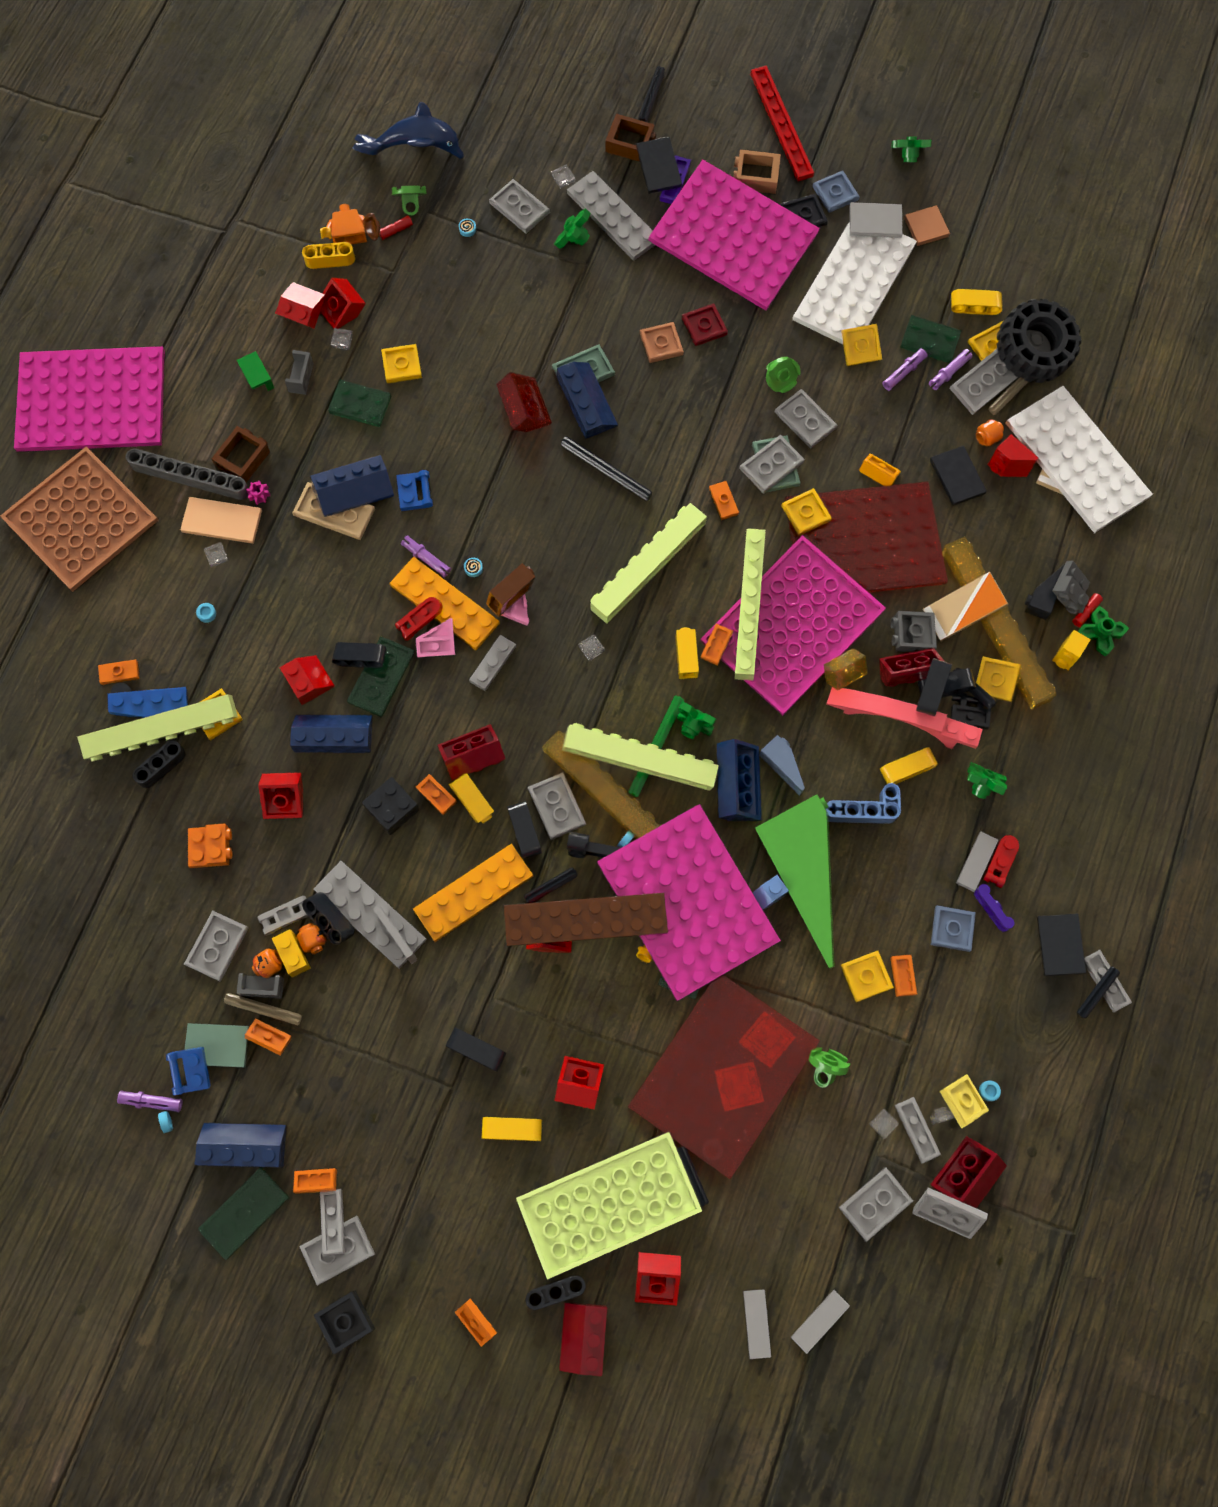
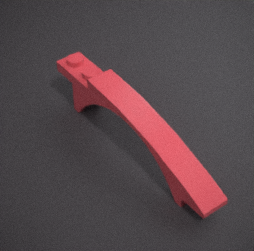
M833 686L826 704L844 710L843 713L848 715L871 714L911 724L935 736L950 749H953L957 743L976 749L983 730L947 718V714L938 711L935 717L916 711L917 705Z

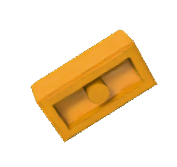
M869 454L859 469L861 473L887 488L892 486L901 472L873 454Z

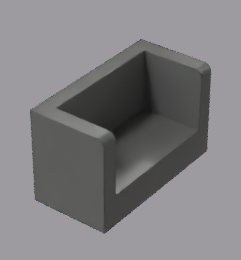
M293 350L294 364L290 379L286 378L285 384L288 392L306 395L314 363L310 352Z
M239 973L237 994L243 997L282 999L284 978L280 975L263 978L262 976H247L244 973Z

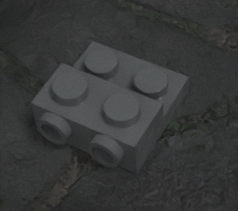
M1066 561L1052 591L1068 612L1073 614L1083 613L1089 600L1086 591L1090 582L1074 561Z
M898 611L891 618V628L895 631L891 643L892 646H895L896 651L914 652L915 650L937 648L934 613Z

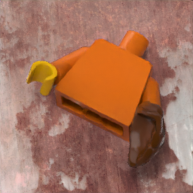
M342 204L339 206L340 211L332 214V219L329 220L327 226L320 229L321 239L326 237L333 239V243L348 242L350 244L367 242L365 231L373 241H376L380 235L381 227L374 213H368L364 217L359 215L356 209L350 210L348 204Z

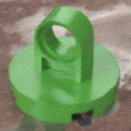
M401 186V189L398 190L397 187H392V195L402 197L403 212L409 216L416 214L419 209L418 196L427 194L426 186H422L421 189L420 186ZM408 202H412L415 205V211L412 213L406 210Z
M778 358L770 362L766 367L767 385L773 391L785 393L797 384L796 379L800 375V366L792 358Z
M817 1047L811 1050L809 1062L816 1067L814 1073L815 1083L823 1088L831 1085L836 1075H846L850 1063H847L848 1059L837 1051L829 1049L828 1052L821 1051L822 1047ZM821 1072L828 1076L827 1083L821 1080Z

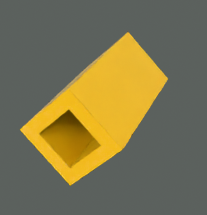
M681 628L676 630L679 679L698 678L699 667L695 629Z
M467 773L449 784L476 823L480 821L485 823L492 817L490 814L494 810Z

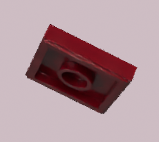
M714 303L682 314V320L695 346L728 335L726 326Z

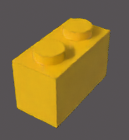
M1073 630L1062 643L1052 661L1058 667L1069 670L1080 658L1091 639Z
M289 929L272 938L287 973L291 977L311 969L292 930Z

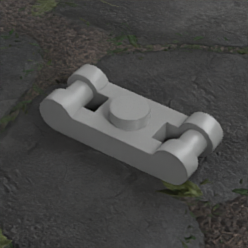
M298 897L259 915L257 918L264 927V935H270L283 927L309 917L302 907L303 900L306 897ZM299 906L300 912L295 913L293 908ZM274 917L276 923L271 924L270 919Z

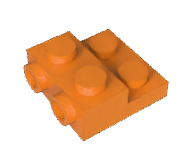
M226 824L188 828V867L199 868L229 865V859H232V849L229 847V840H232L231 828Z

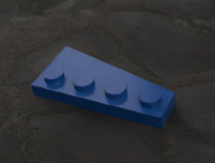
M186 687L108 694V712L113 715L145 718L188 706Z

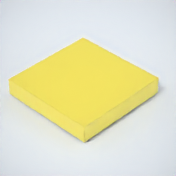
M968 1075L961 1077L940 1091L961 1128L969 1125L989 1111Z

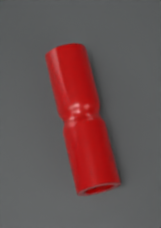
M406 216L393 224L381 228L380 238L384 240L412 226L411 218Z
M1097 593L1092 595L1083 613H1078L1072 620L1075 626H1083L1091 616V613L1103 601L1102 596Z

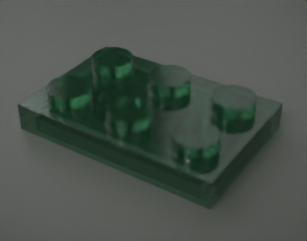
M911 315L900 348L917 352L922 348L928 357L951 363L961 330Z
M339 380L328 412L329 414L380 427L391 399V393Z

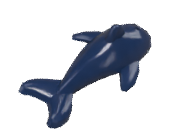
M419 102L415 115L398 121L377 139L368 135L357 134L355 140L359 143H355L352 149L361 153L377 155L386 148L401 144H409L412 147L418 148L435 146L459 159L464 158L455 131L444 121L432 117L429 107L423 102Z

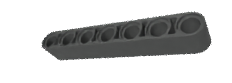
M131 449L126 453V460L136 472L238 500L246 499L249 495L246 491L248 486L241 477L139 449Z

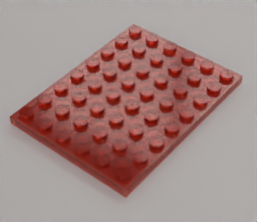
M928 481L817 493L832 519L830 522L802 535L868 593L947 584V573ZM798 495L785 496V502ZM788 518L793 545L802 535H798Z
M721 975L711 982L628 1108L662 1132H669L672 1139L731 1179L809 1059L811 1050L816 1048L820 1040L726 976Z

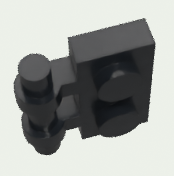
M967 693L952 695V701L959 702V705L953 704L951 706L950 719L980 729H989L991 709L983 708L984 705L975 696H969ZM966 703L976 704V707L966 706Z

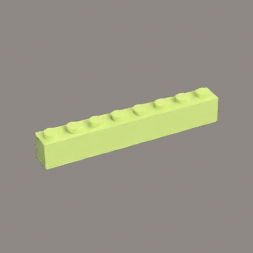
M690 503L687 507L683 506L679 510L678 516L674 520L670 519L665 525L666 528L662 532L658 531L654 535L653 541L650 544L646 543L642 547L641 553L637 557L633 556L628 562L629 565L625 569L621 568L617 572L616 578L612 582L608 581L603 587L604 590L592 597L590 601L591 611L606 624L706 524L707 516Z
M747 529L735 668V679L754 680L766 530Z
M227 694L78 736V741L83 758L91 759V762L103 759L102 755L105 754L115 756L121 754L123 749L128 748L129 751L139 749L141 744L147 743V746L159 743L158 740L166 738L167 741L178 738L177 734L180 733L185 735L196 733V729L203 727V730L214 728V724L222 722V725L234 722L233 718H237L238 715L232 695Z
M577 723L569 725L567 728L562 751L709 791L714 787L719 765L714 764L712 760L703 759L701 761L695 759V756L690 754H684L683 756L677 754V751L672 749L661 750L654 744L643 745L636 739H621L622 736L618 734H603L602 730L594 728L592 730L585 729L583 725Z

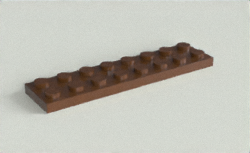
M664 893L504 905L507 946L668 933Z

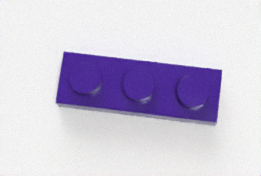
M675 156L683 187L691 160ZM682 187L662 191L660 201L672 204L682 190Z

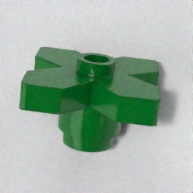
M916 136L906 137V140L892 141L891 148H902L903 162H917L919 149L931 147L932 140H917Z
M585 208L576 217L574 215L569 217L564 224L565 230L557 237L554 245L559 249L564 247L568 241L580 246L584 245L590 235L583 225L591 213Z
M1098 606L1090 616L1093 624H1083L1078 632L1091 640L1096 639V650L1103 656H1107L1114 648L1112 638L1121 639L1129 628L1121 621L1115 622L1112 618H1109L1108 612L1101 606Z
M682 701L678 708L679 714L677 715V720L683 722L681 733L690 739H694L700 732L711 736L716 718Z
M970 762L967 769L969 773L967 780L973 782L972 794L982 799H986L992 791L1004 795L1007 789L1005 784L1007 781L1006 776Z

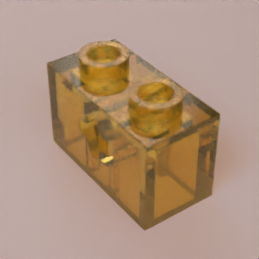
M853 648L825 663L826 683L836 690H840L867 675L866 656Z

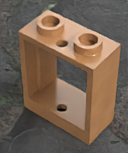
M740 150L739 157L735 158L734 167L738 169L734 171L733 177L757 192L775 194L781 154ZM744 163L772 167L771 177L762 178L741 175L742 165Z

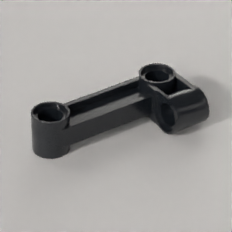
M575 832L569 833L567 843L568 855L575 858H585L586 855L604 858L620 849V847L589 842L590 835Z

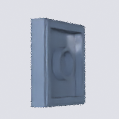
M844 171L813 183L815 192L829 213L850 204V202L859 200L858 193Z
M935 906L931 945L970 952L972 950L976 912Z

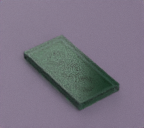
M380 636L377 644L387 648L383 667L364 668L347 702L382 718L415 651Z
M260 1167L198 1230L225 1260H228L290 1197Z

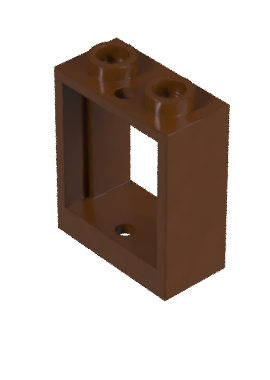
M616 114L605 140V152L640 162L636 145L617 140L620 131L624 129L645 135L644 142L656 139L655 125Z
M236 426L211 459L216 468L224 473L241 477L247 483L268 456L270 450L265 439L262 437L257 438L250 430ZM241 438L258 447L242 469L226 460V457Z
M523 563L520 564L489 592L486 605L500 617L531 589L535 579L533 570Z

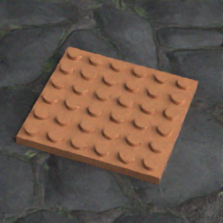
M87 447L83 448L0 515L72 592L159 521Z

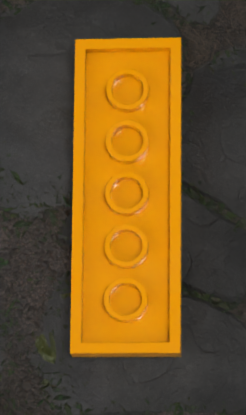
M415 557L390 582L391 587L416 606L429 597L439 599L443 609L434 619L442 624L449 618H452L454 635L474 650H477L500 624L498 619Z
M511 843L413 908L434 942H436L534 876Z

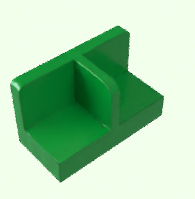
M256 351L237 360L251 389L264 384L268 391L274 389L272 380Z

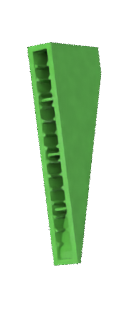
M815 795L755 827L786 888L789 890L823 958L831 969L835 967L829 817L826 810L829 806L824 797L820 799L818 795Z

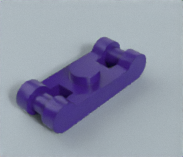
M986 884L980 885L974 891L975 898L997 928L1002 932L1008 931L1014 926V920L1011 917H1006L1002 911L1001 904L989 894L990 887Z

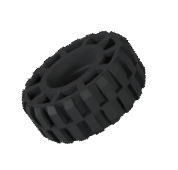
M1031 299L1028 302H1022L1006 317L997 333V341L999 342L996 345L997 350L1000 351L999 357L1001 361L1005 363V367L1009 371L1011 370L1016 377H1021L1025 381L1043 383L1045 380L1048 382L1054 380L1072 365L1080 352V328L1075 322V317L1071 316L1068 312L1069 310L1061 307L1059 303L1049 302L1047 299H1040L1039 301ZM1027 330H1035L1044 334L1050 343L1051 352H1042L1035 349L1028 341Z

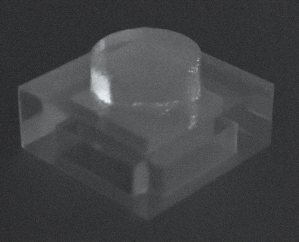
M567 165L551 172L553 179L560 188L575 181V176Z
M334 328L331 341L332 348L349 350L353 335L352 331Z
M221 542L204 548L211 567L229 561Z
M594 634L579 643V648L589 661L605 651V648Z
M946 1107L934 1110L935 1114L930 1116L932 1125L955 1118L951 1110H947Z
M882 1109L869 1123L883 1139H886L899 1124L885 1109Z

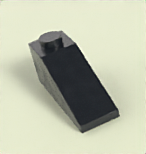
M1065 564L1038 586L1031 595L1028 594L1024 605H1027L1026 613L1044 620L1048 618L1057 598L1052 590Z

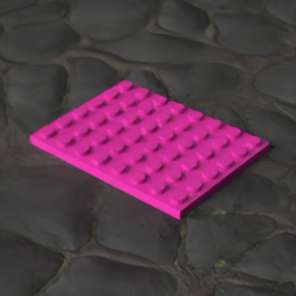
M702 160L650 234L648 241L755 305L767 310L818 234L820 228L712 164Z
M163 346L20 352L14 449L16 452L83 449L85 447L89 449L162 445L165 359Z
M802 535L762 576L754 680L744 681L783 716L885 611L886 607ZM741 598L716 623L733 630L721 660L734 672L736 668ZM715 625L700 639L705 646Z
M700 804L597 861L616 896L664 893L668 933L643 935L640 938L677 1001L781 941Z

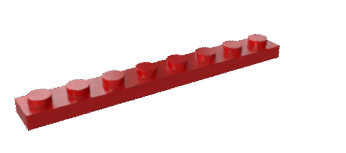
M767 65L752 69L750 75L797 182L812 178L814 171Z

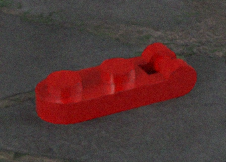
M429 597L400 619L395 626L398 631L402 632L404 640L408 641L413 638L415 633L442 612L443 605L439 599ZM408 623L411 625L409 629L407 628Z
M1006 835L1000 839L983 877L984 881H991L999 888L1003 887L1019 849L1017 838ZM993 872L1000 873L999 877L994 875Z

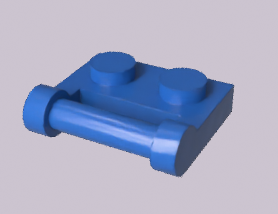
M421 470L418 473L396 475L401 511L430 508L433 506L428 482L430 478L429 471ZM416 481H421L423 500L418 501Z
M204 1047L165 1054L166 1061H169L174 1087L172 1088L173 1095L211 1087ZM179 1058L183 1059L187 1085H182L177 1061Z

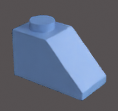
M776 875L756 889L753 895L764 911L786 896L789 890L779 876Z

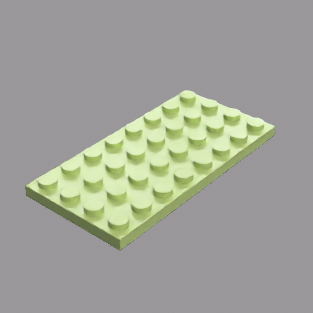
M669 1132L516 1198L547 1279L702 1212Z

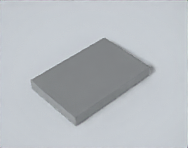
M514 179L489 199V203L525 234L550 213V209Z
M850 202V236L902 237V204Z
M802 389L775 409V413L810 449L838 426Z
M779 435L740 465L739 469L764 494L803 464L805 459L782 435Z
M563 772L528 787L550 840L586 825Z
M379 905L376 906L373 910L411 964L416 962L417 957L383 908Z
M212 910L184 965L221 982L249 927Z
M885 1167L838 1208L867 1242L909 1206L913 1200Z
M927 1188L912 1212L916 1216L969 1239L985 1223L988 1216L986 1212L931 1188Z
M358 1216L344 1222L345 1254L323 1257L322 1235L299 1246L317 1286L375 1255Z

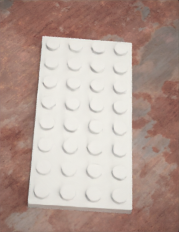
M849 222L795 312L793 320L843 344L841 330L870 325L917 241L902 234L901 238L850 236Z
M1064 386L1006 421V425L1019 441L1039 457L1037 463L1094 533L1153 495Z

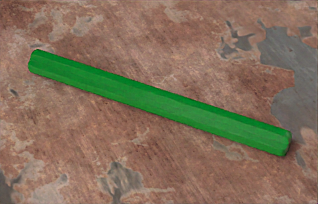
M675 695L651 743L657 745L658 749H662L679 713L678 708L682 701L684 702V699L680 696ZM637 772L628 791L631 796H639L649 774Z

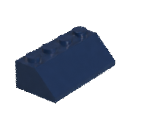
M571 362L557 368L556 377L585 439L618 426L589 363Z
M381 455L310 476L313 491L324 517L394 496L388 472Z
M296 715L291 727L290 746L294 752L371 753L373 716Z
M737 739L717 743L719 818L729 821H761L759 746Z
M204 1123L196 1145L195 1165L283 1168L287 1125Z

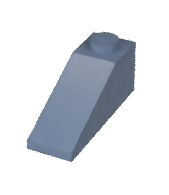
M777 735L761 750L759 756L800 796L805 787L792 749L785 738H780Z

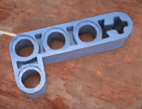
M893 783L885 785L880 792L879 802L829 801L827 803L829 808L826 809L829 822L893 823L901 813L900 788ZM885 791H891L894 797H888ZM833 808L835 814H832V811H829V809ZM847 809H854L856 811V815H850ZM867 809L874 810L875 816H870L867 813ZM886 809H891L895 815L889 816L886 813Z

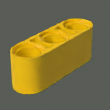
M348 242L308 245L302 250L305 264L310 269L349 266L355 262L353 247Z
M957 289L951 293V310L954 313L996 315L1002 312V294L999 291Z
M930 747L888 763L881 767L880 771L887 784H898L935 768L938 763Z
M483 1117L481 1139L541 1141V1119Z

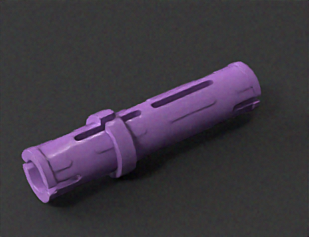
M920 348L913 356L905 359V363L882 382L884 388L890 391L909 372L914 371L917 365L927 358L925 350Z
M964 349L949 365L940 369L938 375L929 381L930 387L936 383L932 389L937 390L944 382H948L952 375L972 358V353L970 352L965 356L969 350Z
M408 535L404 538L407 542L402 540V546L411 551L415 558H420L442 575L443 578L447 576L446 572L450 573L451 568L428 552L425 546L419 545Z
M120 1090L117 1098L118 1104L134 1105L136 1108L148 1107L176 1112L181 1111L182 1099L147 1095L141 1091L133 1093Z

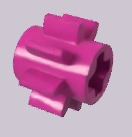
M260 480L254 483L251 482L250 488L246 489L249 494V500H255L257 505L262 502L266 503L267 497L270 496L267 484L262 485Z

